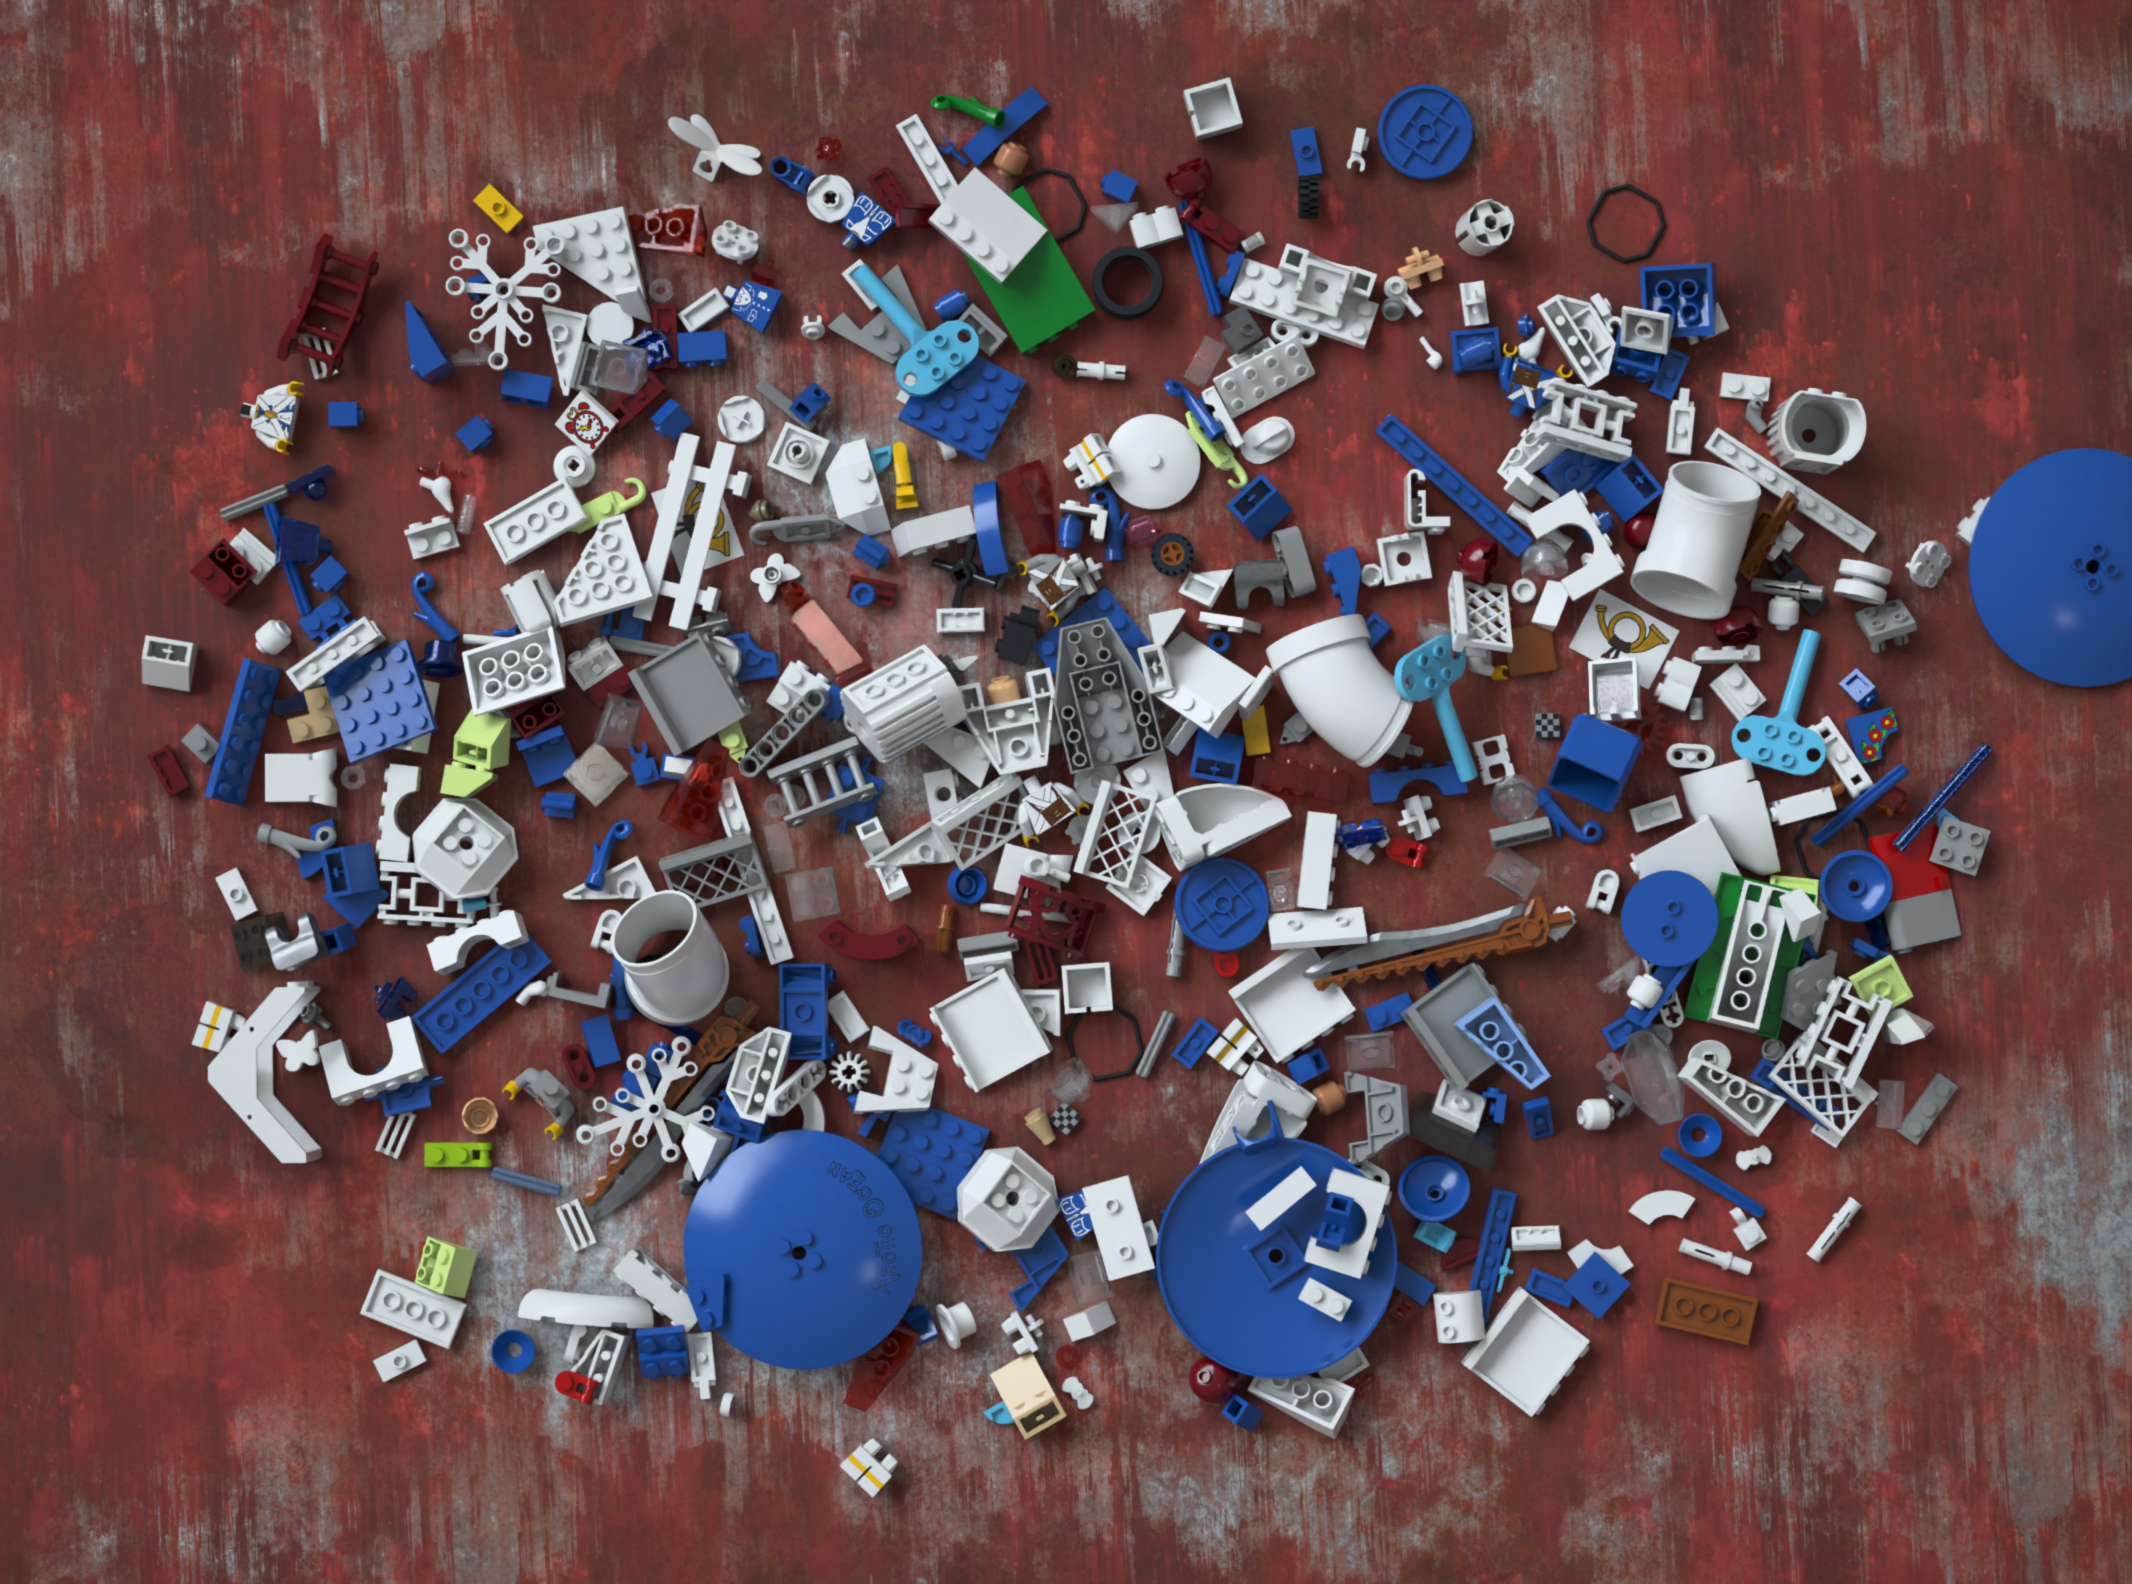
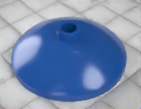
M1850 850L1838 854L1827 863L1821 874L1819 887L1821 898L1831 913L1846 921L1862 922L1874 918L1885 909L1890 901L1893 885L1890 872L1881 859L1866 851ZM1854 882L1858 885L1857 891L1850 889L1851 883Z
M1439 1155L1425 1156L1412 1162L1403 1171L1398 1183L1399 1199L1403 1208L1420 1221L1429 1223L1447 1221L1458 1215L1466 1206L1470 1196L1469 1178L1463 1167L1456 1161ZM1433 1194L1439 1195L1438 1198H1432L1431 1196Z

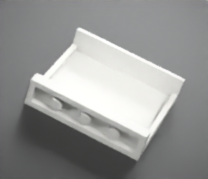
M1707 813L1698 817L1699 822L1636 856L1634 853L1630 854L1633 859L1630 865L1636 876L1641 874L1644 878L1652 873L1664 870L1684 872L1700 880L1708 888L1713 898L1715 897L1721 872L1741 876Z
M1313 947L1288 950L1228 991L1276 1063L1279 1061L1282 1064L1288 1062L1295 1057L1294 1051L1299 1048L1304 1051L1314 1044L1312 1039L1319 1034L1323 1038L1334 1030L1332 1027L1339 1021L1344 1024L1354 1017L1352 1012L1356 1010L1355 1007H1353L1345 993L1335 982H1332L1324 992L1318 991L1315 988L1313 982L1318 979L1331 977L1332 974L1330 972L1309 978L1303 976L1304 971L1321 960Z
M1008 965L930 1008L932 1022L935 1026L939 1025L943 1032L941 1037L947 1047H951L955 1054L953 1055L955 1064L958 1068L962 1067L966 1074L964 1077L966 1084L970 1089H974L975 1092L1053 1050L1050 1041Z
M1519 1286L1485 1330V1339L1477 1340L1461 1363L1532 1417L1534 1414L1539 1415L1546 1405L1544 1401L1548 1395L1553 1396L1560 1387L1558 1382L1561 1378L1570 1375L1575 1368L1573 1363L1578 1356L1582 1358L1590 1348L1588 1346L1590 1341Z

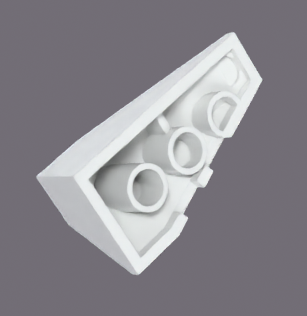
M1553 401L1546 406H1540L1532 416L1534 421L1528 430H1523L1520 435L1522 439L1518 446L1510 450L1498 469V474L1507 482H1509L1520 466L1530 473H1534L1549 464L1567 449L1535 439L1536 429L1540 427L1539 419L1545 415L1551 417ZM1563 403L1562 407L1569 408ZM1561 416L1558 427L1567 429L1568 418ZM1579 417L1578 425L1587 427Z
M1894 1007L1889 1010L1880 1030L1884 1042L1903 1045L1925 1038L1928 1032L1934 1029L1933 1023L1903 1008Z
M1303 1375L1291 1378L1254 1377L1248 1392L1312 1429L1335 1439L1347 1417L1355 1388L1333 1378L1320 1379Z

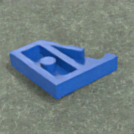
M727 1273L685 1287L702 1332L723 1326L727 1322V1312L725 1309L728 1294H725V1283L728 1281Z

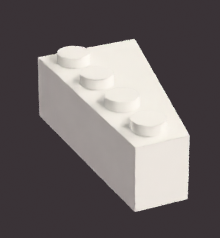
M1690 1058L1677 1075L1680 1080L1749 1136L1758 1137L1786 1100L1698 1058Z
M638 1246L631 1249L613 1270L624 1283L631 1285L641 1298L647 1299L654 1304L653 1308L662 1316L666 1314L672 1319L671 1324L673 1326L684 1325L685 1331L688 1332L698 1321L686 1289Z

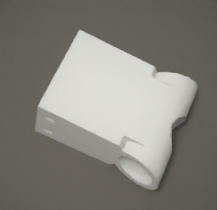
M337 748L312 754H265V802H315L337 808V788L332 780L333 773L337 768Z
M1005 843L993 889L1016 895L1020 876L1029 877L1024 871V862L1030 855H1041L1049 863L1050 867L1066 873L1070 872L1074 855H1049ZM1047 875L1040 878H1032L1058 887L1057 892L1062 893L1060 880ZM1028 887L1023 898L1028 899ZM1049 897L1045 899L1047 905L1044 906H1050L1051 899Z

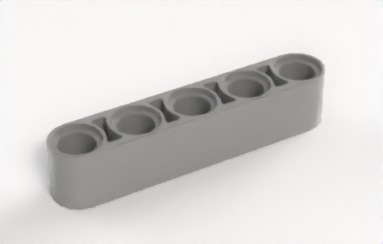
M822 687L806 692L741 759L739 770L742 775L754 777L761 774L825 709L830 702L829 692ZM814 693H818L820 695V705L814 703ZM798 709L802 710L805 714L803 722L798 720L796 716ZM782 726L788 729V738H784L781 735L780 729ZM766 743H769L773 748L771 755L767 754L764 750ZM750 759L755 761L757 765L755 771L750 770L748 766Z

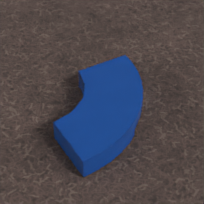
M331 818L310 826V840L316 841V833L323 826H330L336 831L334 819ZM328 833L323 834L322 841L329 837ZM335 843L329 849H333ZM303 851L301 853L302 859L296 858L303 879L313 876L323 868L320 851Z

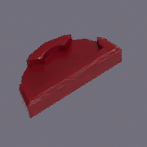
M1468 1238L1455 1239L1447 1253L1442 1252L1440 1264L1442 1271L1476 1258L1480 1246L1479 1243Z

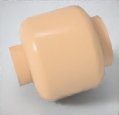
M1009 675L992 679L991 684L987 688L991 705L1021 699L1018 683L1016 680L1010 679Z

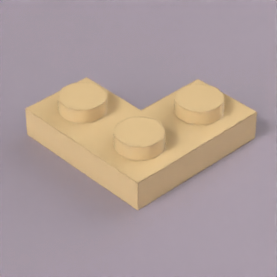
M326 685L305 690L304 695L310 714L287 719L293 743L340 732Z

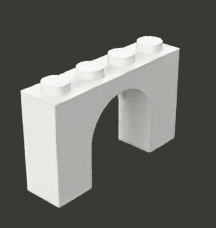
M1575 489L1525 518L1536 540L1566 525L1578 526L1584 529L1591 537L1594 546L1591 560L1583 568L1561 580L1573 602L1623 574L1622 567L1625 566L1619 554L1614 555L1609 548L1613 544L1606 533L1602 535L1597 526L1601 524L1595 513L1589 514L1585 507L1588 505V501L1582 492L1577 493Z
M410 1016L387 1023L393 1046V1055L388 1066L375 1075L365 1076L354 1072L348 1048L341 1039L318 1047L331 1097L338 1106L350 1105L356 1099L362 1097H374L377 1095V1092L394 1090L399 1088L401 1084L418 1082L423 1077L429 1075L417 1028Z
M1333 1167L1326 1191L1354 1198L1353 1201L1358 1203L1365 1213V1227L1362 1234L1356 1240L1348 1244H1341L1339 1252L1315 1246L1317 1238L1311 1236L1304 1261L1359 1279L1362 1274L1366 1275L1370 1261L1367 1260L1369 1250L1374 1251L1377 1243V1237H1374L1376 1228L1381 1229L1385 1217L1384 1214H1381L1384 1204H1389L1392 1196V1191H1389L1390 1186Z

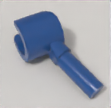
M943 137L948 141V146L942 148L937 144L938 149L945 154H951L965 166L968 161L954 148V143L950 139Z
M516 624L514 628L493 630V636H516L518 634H516L515 629L518 625Z

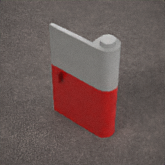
M1937 823L1868 838L1871 854H1874L1883 861L1892 878V895L1883 911L1892 950H1897L1898 954L1911 952V947L1961 936L1947 867L1929 861L1939 833Z

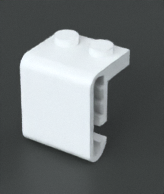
M1412 469L1404 478V525L1410 531L1428 530L1429 535H1440L1450 527V517H1426V490H1418L1415 498L1411 499V477L1414 478V484H1422L1425 481V475L1422 471Z

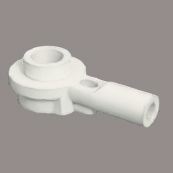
M1398 276L1389 278L1384 285L1386 296L1401 300L1417 318L1423 310L1407 294L1408 287L1405 280Z
M1030 855L1024 862V871L1031 878H1040L1047 875L1066 883L1070 880L1071 874L1050 867L1049 863L1041 855Z

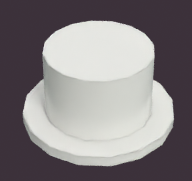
M964 1302L947 1309L942 1304L936 1305L935 1314L943 1336L953 1349L960 1348V1339L976 1332V1324L969 1308Z

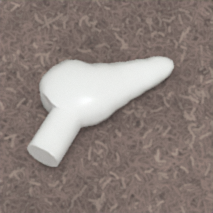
M1544 327L1540 328L1529 340L1518 346V357L1537 364L1536 357L1539 355L1545 335Z
M443 476L435 481L422 477L419 485L432 490L434 497L438 499L449 513H453L454 507L450 495V480Z

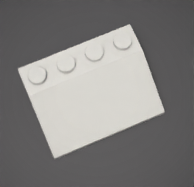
M974 168L928 220L934 228L1000 285L1047 231L1045 227L977 168Z
M552 624L538 632H525L462 652L475 717L566 689L565 654L562 639Z
M1182 631L1164 648L1169 658L1173 688L1150 693V695L1217 739L1239 708L1238 703L1256 678Z

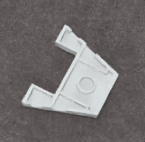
M873 1026L868 1049L892 1055L884 1094L879 1096L859 1091L854 1114H863L864 1112L883 1113L884 1111H927L930 1107L938 1063L881 1028Z

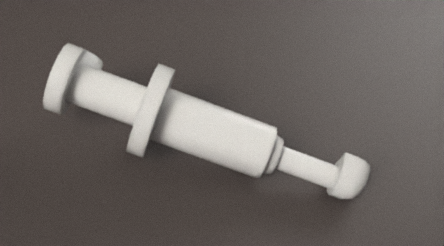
M494 887L489 893L490 902L486 903L490 909L491 919L499 916V906L502 905L501 901H497L496 893L498 887Z

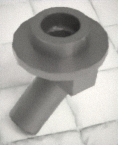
M1009 558L1010 573L998 575L995 579L998 580V586L993 590L997 592L1000 591L1006 578L1013 580L1019 573L1017 564Z
M311 1002L303 1007L301 1017L304 1024L312 1025L316 1021L326 1032L330 1031L333 1027V1024L321 1014L323 1011L322 1007L316 1002Z

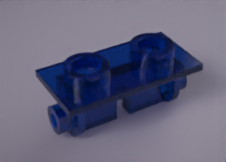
M1374 818L1361 821L1362 829L1359 830L1356 823L1340 825V828L1335 829L1340 850L1353 849L1356 846L1369 843L1376 844L1387 840L1383 820Z

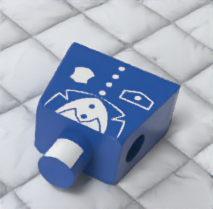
M745 281L741 290L728 284L723 297L734 302L731 312L764 335L783 297V292Z

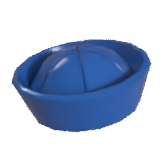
M971 865L963 871L959 867L954 869L948 878L947 887L949 895L955 902L960 905L971 906L984 898L987 893L988 882L984 872L977 866Z

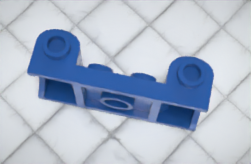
M831 963L779 964L780 1030L792 1033L788 1060L832 1059L833 1054L837 1053V1041L833 1040L832 1035H828V987H832L833 982H836L837 978L836 969L832 967Z

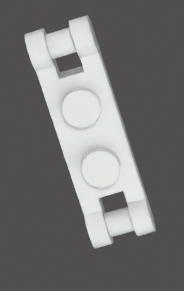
M1828 716L1822 718L1821 722L1816 726L1811 725L1808 727V729L1818 733L1822 739V732L1827 730L1830 733L1828 737L1823 739L1826 747V759L1854 800L1860 796L1861 792L1866 789L1868 790L1874 785ZM1858 775L1861 782L1854 785L1851 779Z

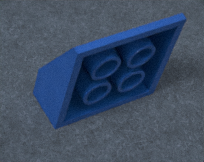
M1716 262L1640 267L1642 309L1673 316L1675 320L1671 337L1715 335Z
M411 301L405 302L408 346L409 357L412 360V363L409 365L423 382L427 381L433 385L456 370L420 310Z

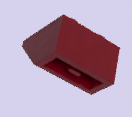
M222 538L189 572L224 606L229 607L247 589L258 571L225 538Z
M552 693L500 709L504 717L511 718V726L525 740L566 714Z

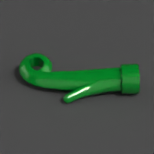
M938 95L930 102V105L935 110L943 111L951 106L984 121L987 125L999 129L1005 121V112L995 107L989 108L980 103L974 96L967 100L952 95Z

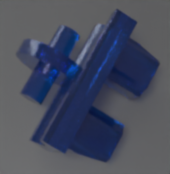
M401 975L394 985L387 980L383 987L376 985L374 988L379 992L375 1001L381 1004L377 1012L385 1020L387 1017L395 1021L401 1019L405 1010L396 1005L402 997L411 1003L417 995V991Z

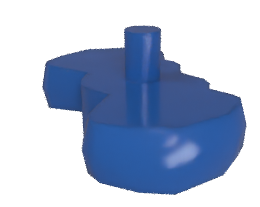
M909 1018L903 1019L898 1023L897 1031L899 1035L904 1036L919 1047H925L930 1043L931 1032L929 1030H922L918 1025H913Z

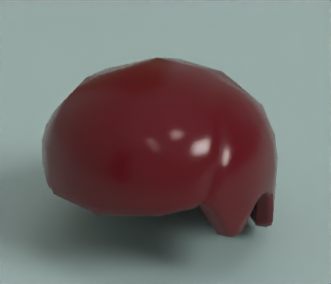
M1641 512L1631 517L1625 523L1624 538L1632 548L1646 550L1656 516L1649 512Z

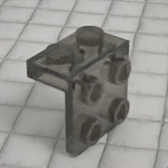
M284 911L260 916L231 926L240 967L243 971L273 963L265 936L268 928L273 926L279 927L284 932L287 940L291 942Z

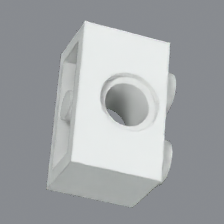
M951 768L923 774L932 820L962 801V796L957 797L955 787H960L957 773H952ZM941 788H948L950 790L951 797L949 800L940 801L938 799L937 793Z

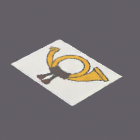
M692 480L688 481L671 546L681 577L706 486L704 483ZM666 488L651 493L658 514H660ZM724 498L722 499L704 570L744 556Z
M1599 589L1569 648L1594 661L1598 658L1610 660L1619 659L1621 656L1636 657L1640 666V685L1649 690L1679 630ZM1622 675L1633 681V675Z

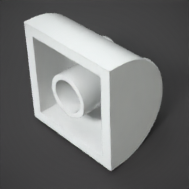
M1481 1290L1438 1292L1433 1294L1439 1343H1459L1485 1339Z

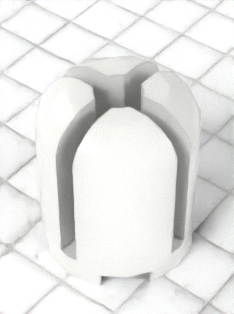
M1487 199L1475 204L1464 213L1457 222L1455 230L1456 238L1468 235L1459 243L1460 247L1470 255L1484 256L1506 242L1514 226L1513 214L1508 206L1492 201L1493 199Z
M544 570L530 572L514 582V586L511 587L508 583L500 589L521 633L538 632L551 624L554 628L560 625L553 603L557 596Z

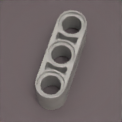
M1293 526L1274 531L1272 533V542L1278 562L1283 567V579L1289 596L1295 598L1315 592L1316 583L1299 528Z

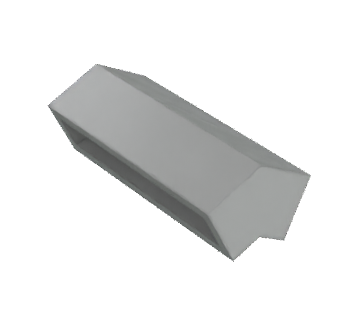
M1548 816L1488 830L1494 850L1552 837Z
M1008 931L957 939L960 960L1007 951H1019L1018 940L1008 937Z

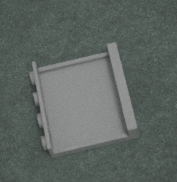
M705 629L696 632L695 635L643 666L627 673L674 757L686 752L752 713L749 700L745 695L741 694L736 677L728 671L726 659L721 653H718L714 646L715 640L713 636L706 632Z
M1474 962L1463 966L1400 1013L1455 1092L1465 1089L1469 1086L1468 1083L1496 1063L1452 1025L1488 998L1496 997L1527 1042L1529 1041L1525 1036L1527 1033L1520 1023L1515 1022L1512 1018L1513 1012L1510 1007L1501 1002L1498 998V990L1494 985H1489L1484 978L1486 976L1484 970L1480 965H1475Z

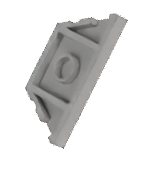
M1828 950L1826 951V956L1818 960L1813 958L1805 962L1803 966L1796 967L1788 972L1780 1013L1781 1018L1803 1031H1807L1811 1023L1815 1024L1819 1016L1816 1014L1821 1001L1825 1002L1829 995L1826 990L1833 979L1837 952ZM1823 1030L1820 1031V1033H1819L1817 1039L1820 1038V1036H1821Z

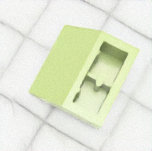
M471 709L454 736L453 760L475 766H483L486 769L508 765L511 718L493 713L475 717L473 709Z
M452 761V766L445 765L440 793L472 798L498 780L499 775L494 774L493 769H486L483 766L476 765V769L473 770L469 769L470 764Z
M427 1236L420 1265L416 1273L415 1283L443 1295L465 1298L478 1252L462 1245Z

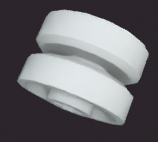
M1841 559L1839 573L1850 579L1842 578L1836 580L1833 593L1864 603L1884 605L1887 592L1876 585L1885 586L1890 584L1892 571L1869 562Z

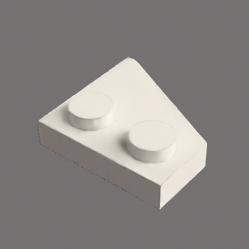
M1200 612L1199 621L1206 623V628L1221 630V627H1226L1229 632L1241 634L1242 631L1258 634L1261 632L1262 624L1245 618Z

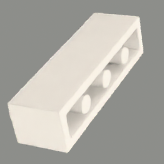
M1307 812L1297 907L1326 910L1327 905L1332 903L1333 891H1329V882H1334L1335 867H1331L1332 858L1337 857L1338 844L1334 843L1335 834H1339L1341 820H1336L1337 814Z

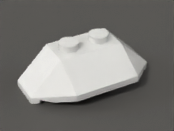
M1557 294L1539 305L1537 308L1548 330L1575 373L1587 388L1608 376L1616 343L1591 303Z
M865 438L843 444L825 473L838 519L868 536L891 530Z
M767 1027L762 1032L739 1045L725 1091L741 1119L765 1124L769 1116L765 1109V1101L781 1084L788 1060L792 1033Z

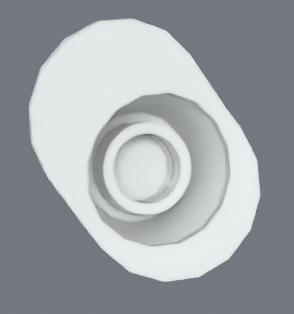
M1273 416L1263 420L1243 434L1242 438L1245 441V445L1240 447L1242 455L1254 464H1263L1274 459L1292 446L1295 438L1293 426L1282 417Z

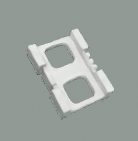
M1505 734L1472 743L1475 757H1479L1477 760L1480 761L1478 764L1481 765L1479 768L1482 769L1480 775L1483 786L1516 777L1513 764L1510 763L1509 754L1506 750L1508 745ZM1496 740L1500 752L1492 756H1486L1483 744ZM1502 763L1506 772L1505 777L1492 779L1489 767Z

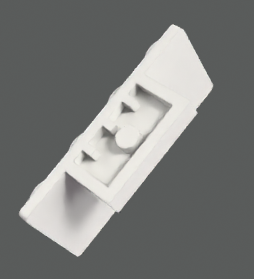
M1295 334L1276 345L1270 337H1267L1229 357L1227 360L1232 369L1215 377L1213 381L1230 416L1235 418L1315 375V371L1300 338Z

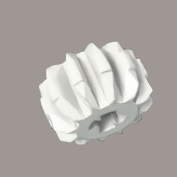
M848 1051L847 1060L844 1059L842 1054L838 1055L841 1064L836 1061L831 1062L833 1066L838 1068L837 1070L829 1071V1074H837L838 1076L831 1082L834 1084L840 1080L839 1090H842L845 1084H848L847 1090L852 1092L853 1083L860 1090L861 1085L858 1080L863 1083L868 1082L867 1078L861 1076L862 1074L870 1073L869 1069L862 1070L861 1068L868 1063L867 1060L862 1061L860 1064L857 1062L861 1054L858 1053L854 1060H851L852 1053ZM848 1065H852V1069H856V1074H853L851 1079L846 1077L847 1074L845 1076L843 1074V1070L847 1069Z

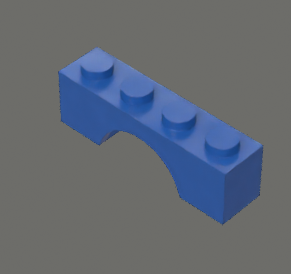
M1453 761L1444 762V767H1435V763L1421 764V769L1411 770V766L1397 767V772L1389 773L1387 768L1374 769L1373 774L1368 775L1371 804L1397 801L1402 787L1413 780H1425L1437 787L1442 796L1468 793L1467 781L1461 782L1459 780Z

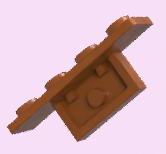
M1790 491L1785 493L1774 512L1761 507L1754 517L1744 550L1747 556L1738 569V572L1749 582L1753 575L1759 571L1761 562L1770 553L1774 541L1783 532L1787 520L1797 509L1799 499Z

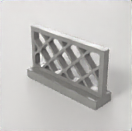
M752 830L662 857L658 862L661 871H663L668 889L675 890L674 887H676L680 892L684 891L693 896L694 902L696 899L701 900L695 903L698 908L769 886L754 843ZM751 849L753 859L750 864L737 859L741 850ZM737 852L734 857L729 855L731 853ZM725 856L732 860L727 872L714 866L718 857ZM714 859L712 864L707 862L708 860ZM754 861L757 869L752 866ZM734 862L747 868L742 879L729 873ZM702 863L710 867L704 879L691 872L695 864ZM691 866L689 871L684 869L686 867ZM712 869L725 875L719 886L706 880ZM679 870L687 874L682 885L673 882L669 872ZM749 870L758 873L762 883L751 885L744 880ZM689 876L702 882L697 893L684 887ZM726 877L740 883L736 891L729 892L721 888ZM704 884L717 890L713 898L706 899L699 895ZM742 884L746 886V888L740 889ZM719 891L724 893L723 895L717 896Z

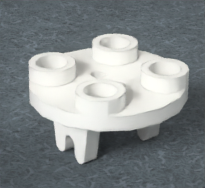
M727 220L713 231L711 241L716 249L715 253L737 260V263L742 265L743 260L750 259L756 254L759 236L755 231L748 230L743 226L737 225L734 221Z
M1935 540L1927 541L1924 544L1920 543L1919 548L1911 559V563L1907 562L1905 565L1910 571L1912 581L1922 587H1934L1945 568L1951 563V556L1947 554L1945 546Z

